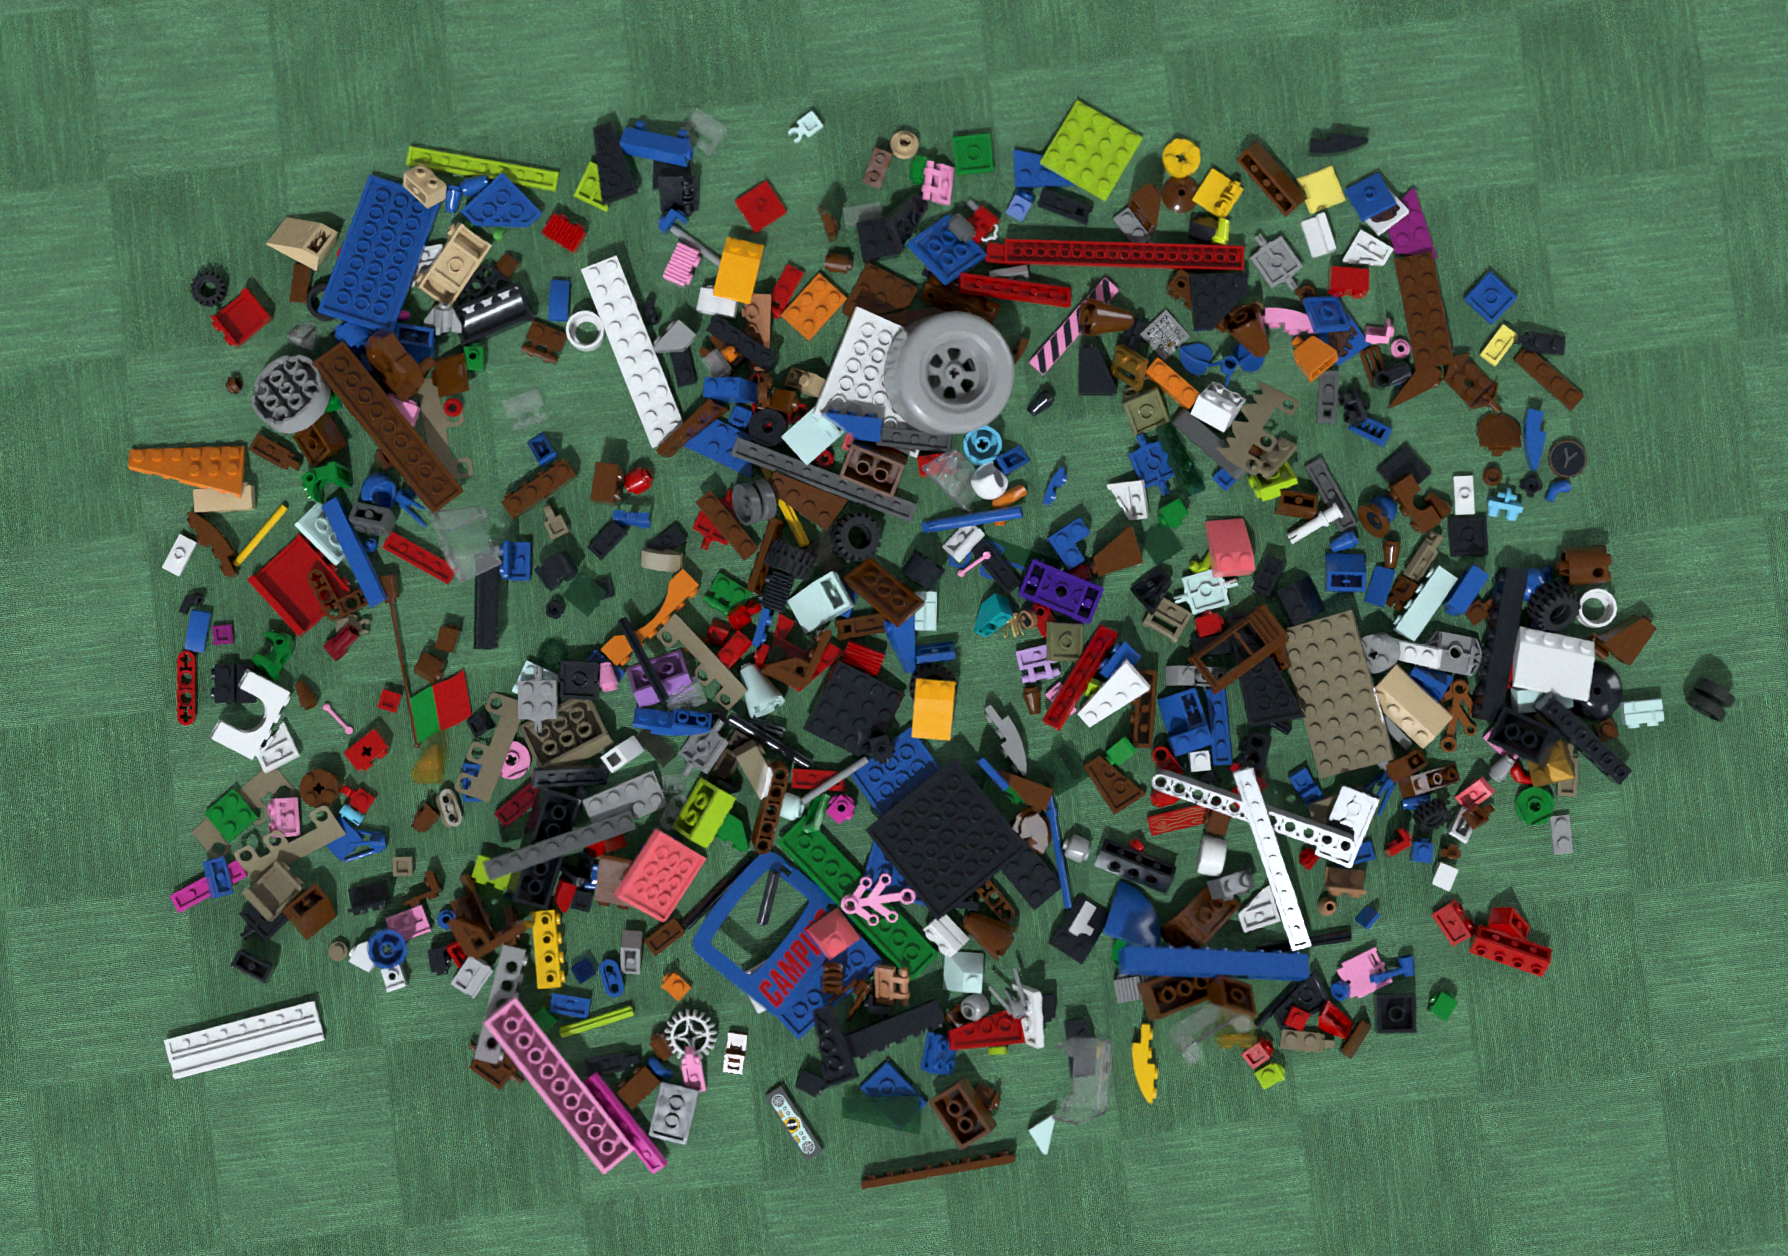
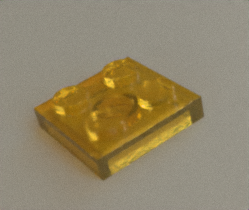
M1214 1034V1042L1223 1049L1233 1048V1045H1238L1240 1048H1252V1045H1257V1036L1254 1034Z

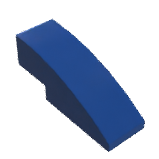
M1528 408L1525 410L1523 420V448L1530 471H1535L1538 469L1547 432L1539 431L1544 412Z

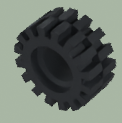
M203 271L202 274L198 273L196 275V279L193 278V284L190 285L192 290L190 291L198 303L203 306L213 307V305L218 306L219 302L222 303L224 301L223 298L227 296L226 291H228V288L220 275L212 271ZM207 282H213L216 286V291L211 296H205L202 292V287Z
M1434 798L1432 801L1427 800L1425 804L1424 802L1421 803L1422 806L1416 807L1417 810H1414V814H1412L1415 823L1422 832H1428V830L1432 832L1433 829H1439V826H1444V822H1448V819L1451 817L1444 801L1439 798L1437 800Z

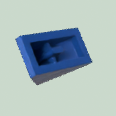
M544 433L527 442L542 467L559 458Z
M1018 446L996 457L995 462L1001 472L1007 476L1029 463L1030 460L1022 447Z

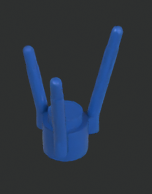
M401 488L395 497V501L400 503L399 507L404 509L425 528L427 525L408 508L414 505L424 510L425 507L414 501V496H417V494L412 489L406 490Z
M1386 771L1382 775L1378 773L1375 779L1363 788L1366 792L1379 782L1377 785L1380 789L1376 795L1381 796L1383 791H1387L1380 806L1378 816H1381L1391 792L1395 788V782L1393 783Z
M355 829L358 834L373 837H369V841L351 842L350 846L370 845V849H374L346 858L344 862L353 861L374 853H382V849H386V835L381 834L380 831L371 832Z

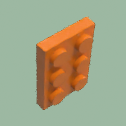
M818 274L781 314V317L804 338L810 341L846 302L847 298L821 274Z

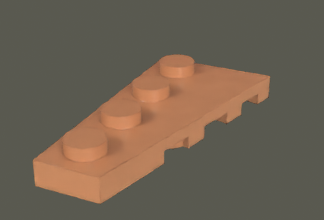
M753 294L750 304L743 303L744 308L741 309L742 317L746 319L744 332L767 348H770L771 294ZM749 360L750 370L765 371Z

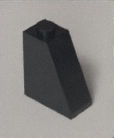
M1092 344L1082 345V348L1078 349V396H1116L1117 388L1099 348H1094Z

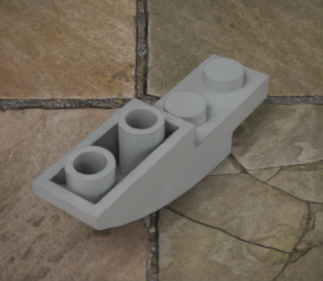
M989 705L984 709L986 713L983 715L990 724L992 722L997 727L995 732L1000 739H1006L1000 745L1002 747L1000 752L1006 760L1008 758L1011 759L1013 762L1011 767L1017 775L1020 773L1022 776L1026 775V757L1017 729L1009 716L1002 720L994 708Z

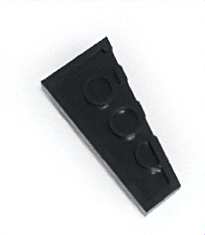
M611 121L593 127L602 207L638 194Z
M832 1003L812 1010L815 1032L819 1041L818 1052L821 1054L822 1060L821 1072L824 1074V1089L858 1078L860 1074Z

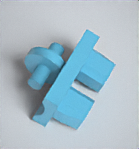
M1506 488L1505 492L1498 491L1497 497L1500 498L1487 496V514L1489 516L1498 517L1501 508L1506 509L1505 519L1516 521L1519 512L1522 513L1523 511L1522 503L1515 502L1517 495L1511 494V488Z

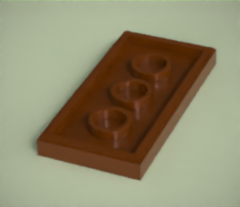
M872 557L861 562L843 577L842 582L897 628L925 606V601Z

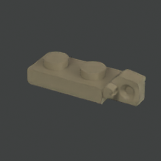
M1431 531L1403 574L1416 584L1419 583L1438 554L1436 550L1443 537Z
M1567 743L1576 778L1558 782L1556 784V796L1576 797L1579 758H1577V753H1573L1574 746Z
M1284 1029L1280 1034L1279 1048L1323 1052V1048L1334 1049L1335 1041L1324 1039L1325 1034L1318 1032Z

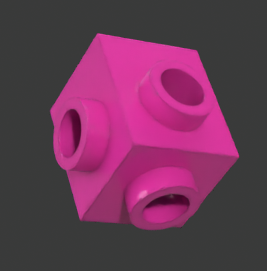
M847 794L844 797L842 795L839 797L835 795L829 801L830 807L826 813L838 824H841L845 819L849 821L855 814L853 811L855 801ZM841 804L845 806V811L843 812L838 810V806Z

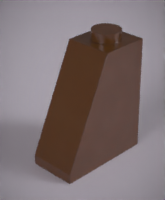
M1633 615L1596 638L1595 642L1619 662L1631 666L1657 628L1651 624L1653 621L1647 616Z

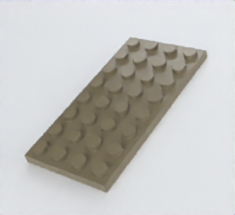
M1353 610L1284 629L1288 634L1287 639L1289 641L1285 644L1291 663L1289 670L1300 708L1306 716L1303 720L1320 779L1395 759Z

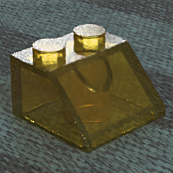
M433 744L414 764V768L411 769V779L415 780V784L443 783V745Z

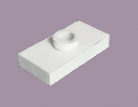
M1473 476L1453 477L1454 514H1475Z
M179 534L162 568L180 577L198 543Z

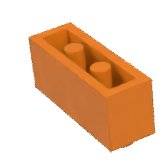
M1158 357L1146 370L1145 375L1187 411L1201 394Z

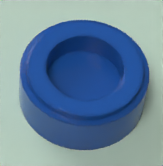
M1338 980L1331 985V993L1335 999L1343 1001L1350 996V987L1345 981Z

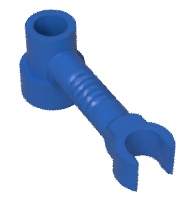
M1409 954L1398 957L1399 967L1369 975L1370 983H1381L1385 979L1404 974V977L1415 975L1413 955Z

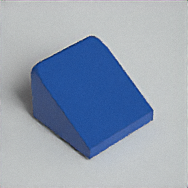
M1365 906L1355 918V921L1365 929H1370L1380 917V914L1369 906Z

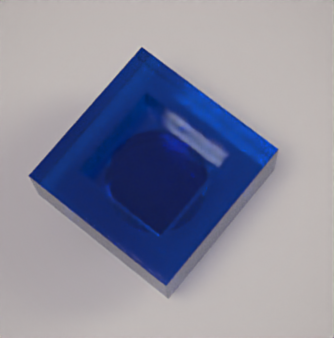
M587 958L570 968L579 984L597 974Z

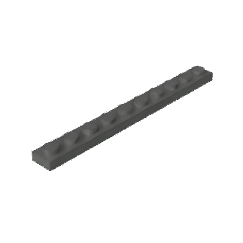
M738 437L731 453L734 457L911 522L917 506L915 503L893 496L891 499L839 478V475L811 464L806 465L803 461Z

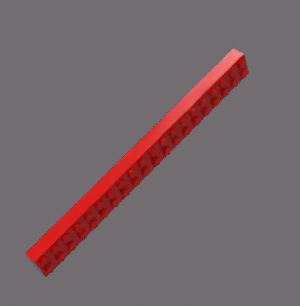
M1005 239L1004 264L1243 271L1244 246Z

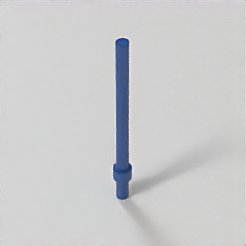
M1052 795L1046 810V816L1050 822L1064 908L1068 909L1072 908L1057 823L1058 812L1054 806Z

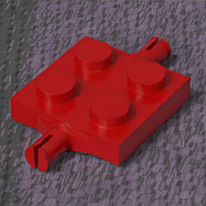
M728 490L725 498L718 500L736 522L739 523L740 520L736 516L733 504L731 503L732 490ZM701 511L692 528L705 537L700 548H704L707 551L712 541L727 546L728 542Z

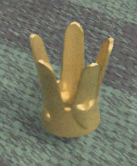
M1013 613L1014 617L1005 624L1004 638L1008 636L1009 624H1011L1015 638L1018 637L1019 629L1021 634L1024 635L1019 623V613Z

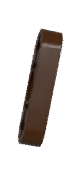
M988 880L985 886L988 889L992 886L993 890L989 891L985 897L982 895L985 892L982 887L976 890L977 893L1002 922L1012 921L1015 917L1014 909L992 882ZM996 893L999 895L1000 899L997 904L989 903L988 897L990 894ZM1002 901L1006 903L1003 905V908L1011 910V917L1009 919L1001 917L1003 913L1000 909L998 911L994 909L1000 906Z

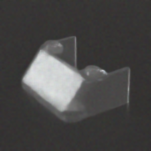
M1072 1037L1057 1043L1056 1048L1064 1049L1069 1057H1073L1071 1093L1062 1099V1111L1052 1115V1119L1079 1126L1104 1115L1108 1110L1110 1098L1112 1041L1105 1038Z

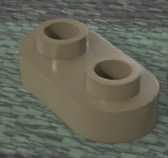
M449 789L440 791L436 795V804L441 820L448 828L456 827L462 821V814L456 795Z

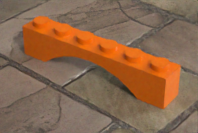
M684 569L669 582L668 593L659 613L647 625L635 631L642 647L644 646L643 642L647 638L652 639L658 633L657 628L661 624L664 626L670 620V615L675 610L678 613L686 605L684 601L689 597L692 599L698 594L700 586ZM625 635L613 636L600 649L616 666L620 664L624 666L631 659L629 655L633 653Z

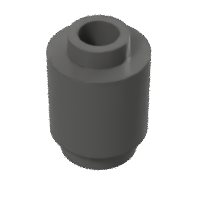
M954 215L948 223L950 225L948 229L960 241L967 243L976 235L974 227L963 215Z

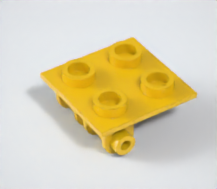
M1212 168L1192 201L1218 218L1225 219L1244 189L1240 187L1241 184L1239 182L1231 181Z

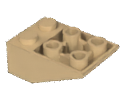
M286 217L267 241L266 245L317 271L336 246L338 232L322 223Z

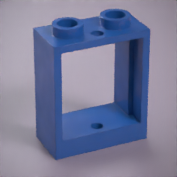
M1475 565L1467 567L1442 604L1445 607L1444 611L1453 617L1465 614L1490 575Z

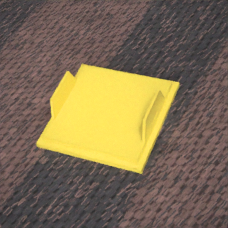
M1332 165L1296 179L1300 190L1308 198L1305 202L1310 214L1346 201Z

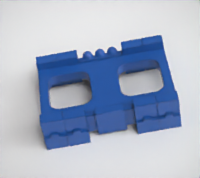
M624 510L613 511V520L620 526L628 524L630 526L638 525V528L650 529L651 519L649 518V513L638 512L636 514L635 512L625 513Z

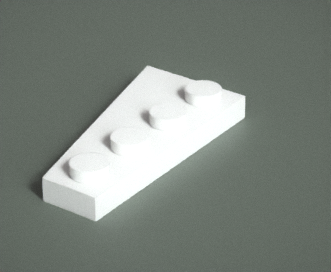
M1125 659L1122 665L1111 674V677L1099 687V690L1078 710V715L1091 727L1150 690V685L1131 663Z

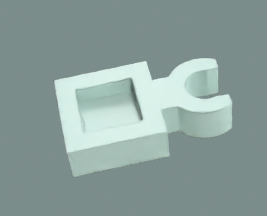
M813 111L798 120L797 124L799 127L790 129L788 134L789 136L793 133L798 134V138L794 140L796 144L802 140L804 134L807 138H810L822 129L823 125Z

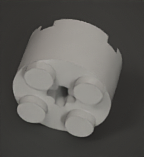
M1380 632L1361 639L1370 673L1383 672L1392 669L1396 665L1401 652L1395 638H1392L1387 633Z

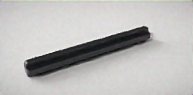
M627 617L619 619L618 624L661 703L667 701L669 696Z
M731 713L729 715L728 723L801 767L808 769L812 764V759L737 714Z
M750 856L747 857L683 921V925L687 929H691L721 899L724 893L754 859Z
M1342 931L1309 936L1311 940V946L1309 947L1351 941V932ZM1289 940L1256 945V950L1262 949L1265 950V953H1271L1274 950H1292Z

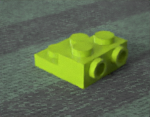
M1287 461L1269 480L1260 473L1257 475L1250 474V477H1247L1256 498H1261L1263 502L1281 496L1280 489L1298 484L1297 477Z

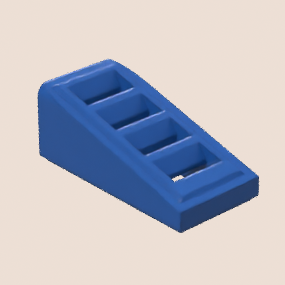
M1369 417L1362 423L1360 429L1352 427V424L1348 428V430L1383 448L1392 434L1391 427ZM1369 423L1370 426L1367 432H1364L1365 427ZM1374 427H1376L1377 430H1376L1374 436H1372L1371 433H1372ZM1381 431H1384L1383 436L1379 439Z

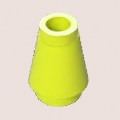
M1223 218L1218 220V231L1211 239V245H1227L1229 243V220Z

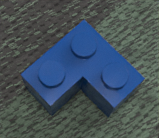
M1079 517L1047 539L1067 571L1085 561L1075 544L1089 536L1090 532Z

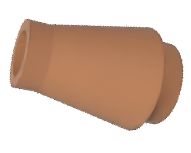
M1324 897L1319 900L1317 908L1323 916H1331L1335 913L1337 906L1334 899ZM1329 903L1331 904V910L1326 909V905Z

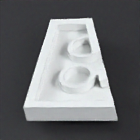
M1012 984L1013 990L1017 991L1019 1000L1021 1001L1017 984ZM1021 984L1025 1000L1028 1004L1026 1006L1028 1012L1021 1020L1026 1044L1037 1049L1044 1047L1041 991Z

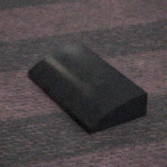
M520 282L454 308L462 323V332L458 333L464 347H469V344L479 343L536 319Z

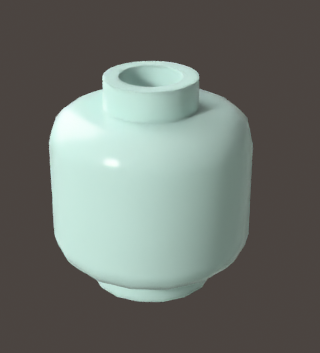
M785 793L780 817L789 820L800 818L805 807L801 797Z

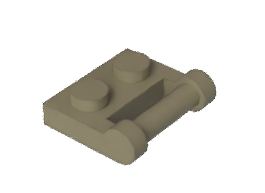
M1163 598L1154 615L1147 614L1142 626L1150 627L1171 639L1170 641L1175 644L1192 613ZM1155 615L1177 627L1175 633L1153 621V616Z

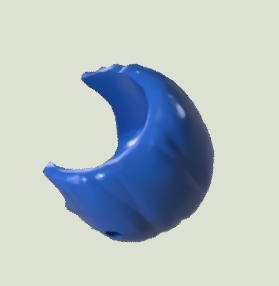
M380 472L370 474L363 481L361 499L374 505L388 508L393 507L397 492L396 484L388 474Z

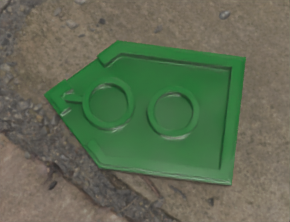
M987 775L982 791L1008 823L1014 821V817L1020 811L1030 809L1028 804L1010 785H1008L1009 787L1006 790L1002 791Z

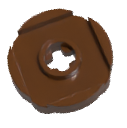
M759 371L760 376H758L757 398H759L757 409H765V407H770V396L767 388H771L772 377L767 371Z

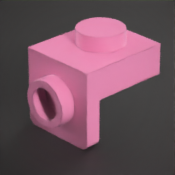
M1386 318L1385 328L1365 326V342L1388 344L1389 337H1393L1394 326L1391 325V321Z

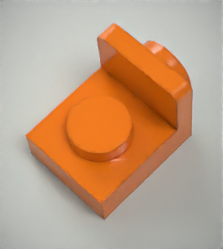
M669 972L661 980L663 982L661 987L678 1002L692 988L676 972L673 974Z

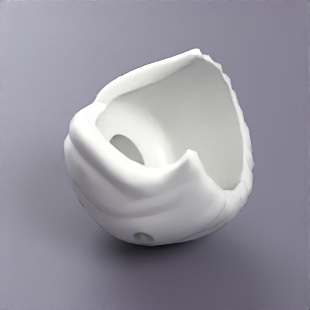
M992 461L979 466L971 478V485L978 496L983 499L992 500L1004 494L1008 487V480L1003 472L994 466Z

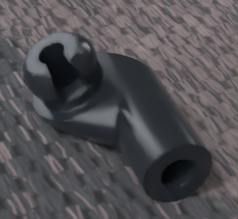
M647 297L643 315L648 323L656 325L660 322V316L654 310L656 299Z

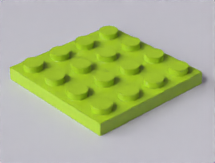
M1077 100L1039 164L1106 202L1143 138Z

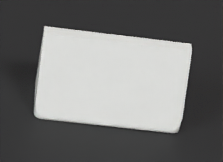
M976 525L961 527L942 547L955 560L961 562L985 534Z

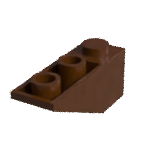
M1453 763L1408 776L1397 781L1402 798L1460 782L1456 765Z

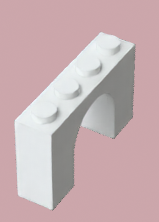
M246 669L238 686L262 700L264 705L262 721L252 729L241 730L218 719L209 736L220 744L253 760L254 756L257 757L260 754L263 740H267L272 731L270 728L273 722L277 723L281 716L280 710L282 706L288 704L291 696H289L290 692L287 689Z

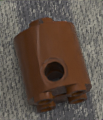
M1606 545L1562 549L1561 558L1556 561L1557 575H1563L1564 583L1567 586L1610 582L1611 574L1608 571V565L1612 563L1611 555L1607 554Z

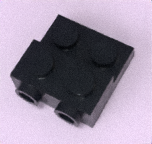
M215 664V668L211 670V679L215 680V688H211V699H215V703H256V696L238 686L246 669L256 673V665Z

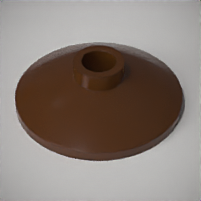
M1187 176L1185 178H1170L1162 189L1161 195L1164 205L1175 213L1191 211L1197 205V203L1192 201L1199 189L1196 182ZM1183 190L1185 195L1179 196L1178 191Z

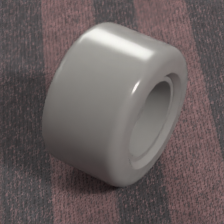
M945 312L927 316L911 323L898 334L891 344L884 364L885 390L895 411L914 428L935 435L967 433L986 426L1004 409L1014 385L1015 370L1013 357L1003 336L986 320L965 312ZM949 348L960 350L956 361L949 359ZM935 354H938L942 360V365L939 368L932 367L929 364ZM966 360L969 362L971 372H965L963 368V363ZM948 372H954V376L950 375ZM930 375H938L940 379V384L934 389L931 388L928 381ZM963 379L971 380L967 393L960 386ZM947 386L954 388V399L943 397V392Z

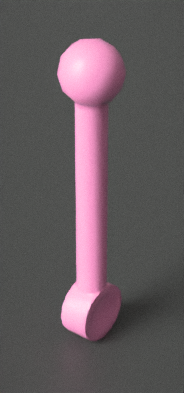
M989 551L984 552L982 557L965 569L959 570L958 576L963 577L968 570L984 559H989L991 553Z
M325 703L323 709L328 711L345 728L347 734H352L353 728L348 727L330 708V704Z

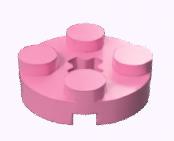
M512 742L500 776L507 779H518L529 770L531 755L529 750L520 742ZM509 755L517 758L513 766L511 763L507 764L506 762L509 759Z

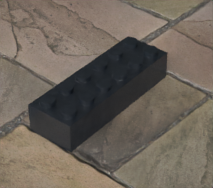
M538 788L519 849L571 831L582 799L549 788ZM564 855L511 873L504 897L512 901L547 910Z
M933 998L891 1015L888 1018L854 1030L844 1036L853 1059L860 1057L861 1060L871 1056V1052L876 1049L878 1052L888 1049L891 1043L895 1042L898 1045L906 1042L908 1036L914 1035L915 1038L925 1034V1030L928 1028H932V1030L938 1029L943 1026L945 1018L937 998Z

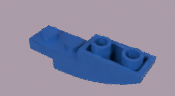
M635 707L632 727L651 730V734L684 736L710 732L712 713L675 708L674 712Z

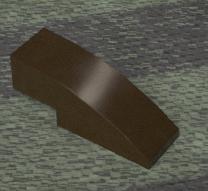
M736 728L708 780L716 784L719 777L729 782L739 765L733 750L754 738Z

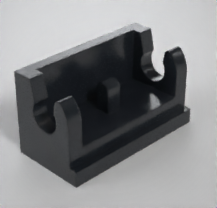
M1267 554L1252 586V590L1271 600L1287 566L1286 562Z

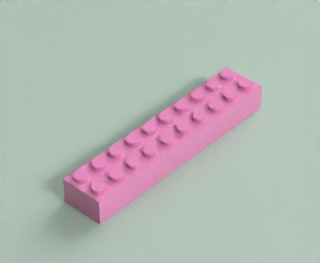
M511 997L482 1020V1023L602 1174L607 1173L634 1150L515 997Z

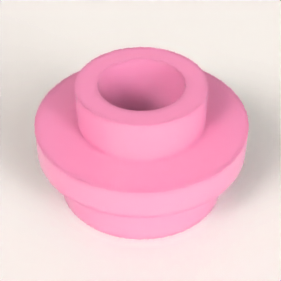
M1396 340L1391 345V353L1398 359L1405 358L1410 352V346L1405 340ZM1399 345L1403 346V352L1398 351L1397 347Z

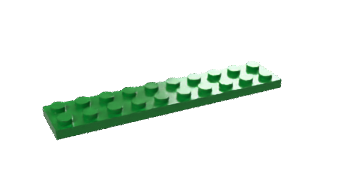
M804 816L777 844L843 911L841 907L842 899L846 895H853L859 887L863 875L819 830L809 833L803 831L802 827L806 816ZM865 889L860 898L868 897L872 891ZM853 901L847 902L848 906H854ZM889 902L881 903L889 910L897 911ZM869 905L862 906L870 914H878L879 922L875 926L870 925L866 919L857 913L848 914L844 912L899 970L903 967L908 969L910 981L939 955L898 911L897 921L891 923L885 916ZM889 914L890 919L896 918L895 914ZM870 917L871 922L877 921L876 917Z

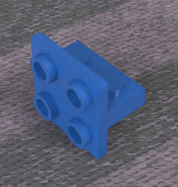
M1418 664L1410 673V676L1438 702H1440L1453 680L1452 676L1441 670H1429L1428 667Z
M927 1031L920 1070L932 1074L952 1075L957 1050H949L948 1035Z

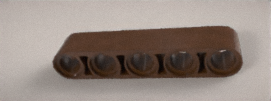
M779 760L773 761L769 765L751 837V842L756 852L761 855L767 854L772 848L789 779L788 769ZM777 770H783L780 774H775ZM778 787L777 791L771 792L773 788ZM774 805L772 809L766 810L768 806ZM765 823H770L767 827H762ZM760 841H765L764 844L758 845Z

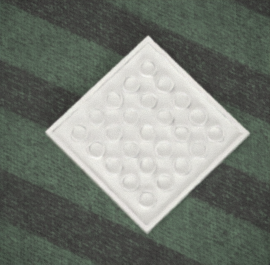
M855 307L812 414L824 418L821 416V413H827L828 409L839 410V414L846 415V411L858 412V416L865 417V413L876 414V418L882 419V427L918 430L903 420L895 411L888 399L884 385V364L891 344L904 327L864 309ZM949 348V359L956 361L960 352ZM935 354L929 364L932 367L939 368L942 365V360L938 354ZM930 375L928 377L931 388L934 389L940 384L938 375ZM892 447L914 458H917L920 450Z

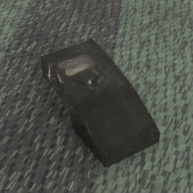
M644 729L636 736L639 742L662 767H665L677 756L660 735L651 734V730Z

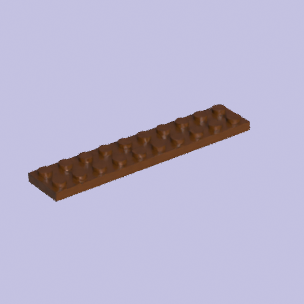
M344 341L312 363L320 372L325 382L433 515L464 492Z

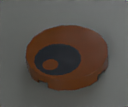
M1368 502L1358 508L1357 515L1359 521L1369 534L1376 538H1383L1390 531L1388 518L1382 516V511L1378 506Z

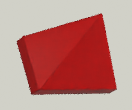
M1326 1001L1319 1015L1318 1029L1346 1039L1353 1022L1330 1001Z

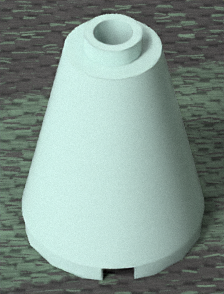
M747 663L741 667L742 670L739 672L742 685L748 690L744 695L751 718L754 715L756 718L767 715L775 710L774 706L777 704L779 706L783 705L785 702L783 695L765 674L759 672L760 668L756 664Z

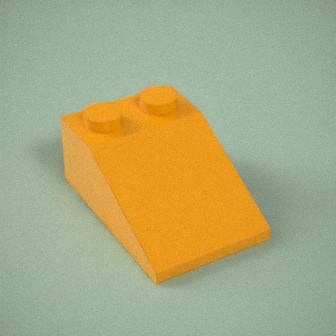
M727 237L713 296L750 304L763 260L764 245Z
M916 679L912 725L913 738L950 740L955 682Z

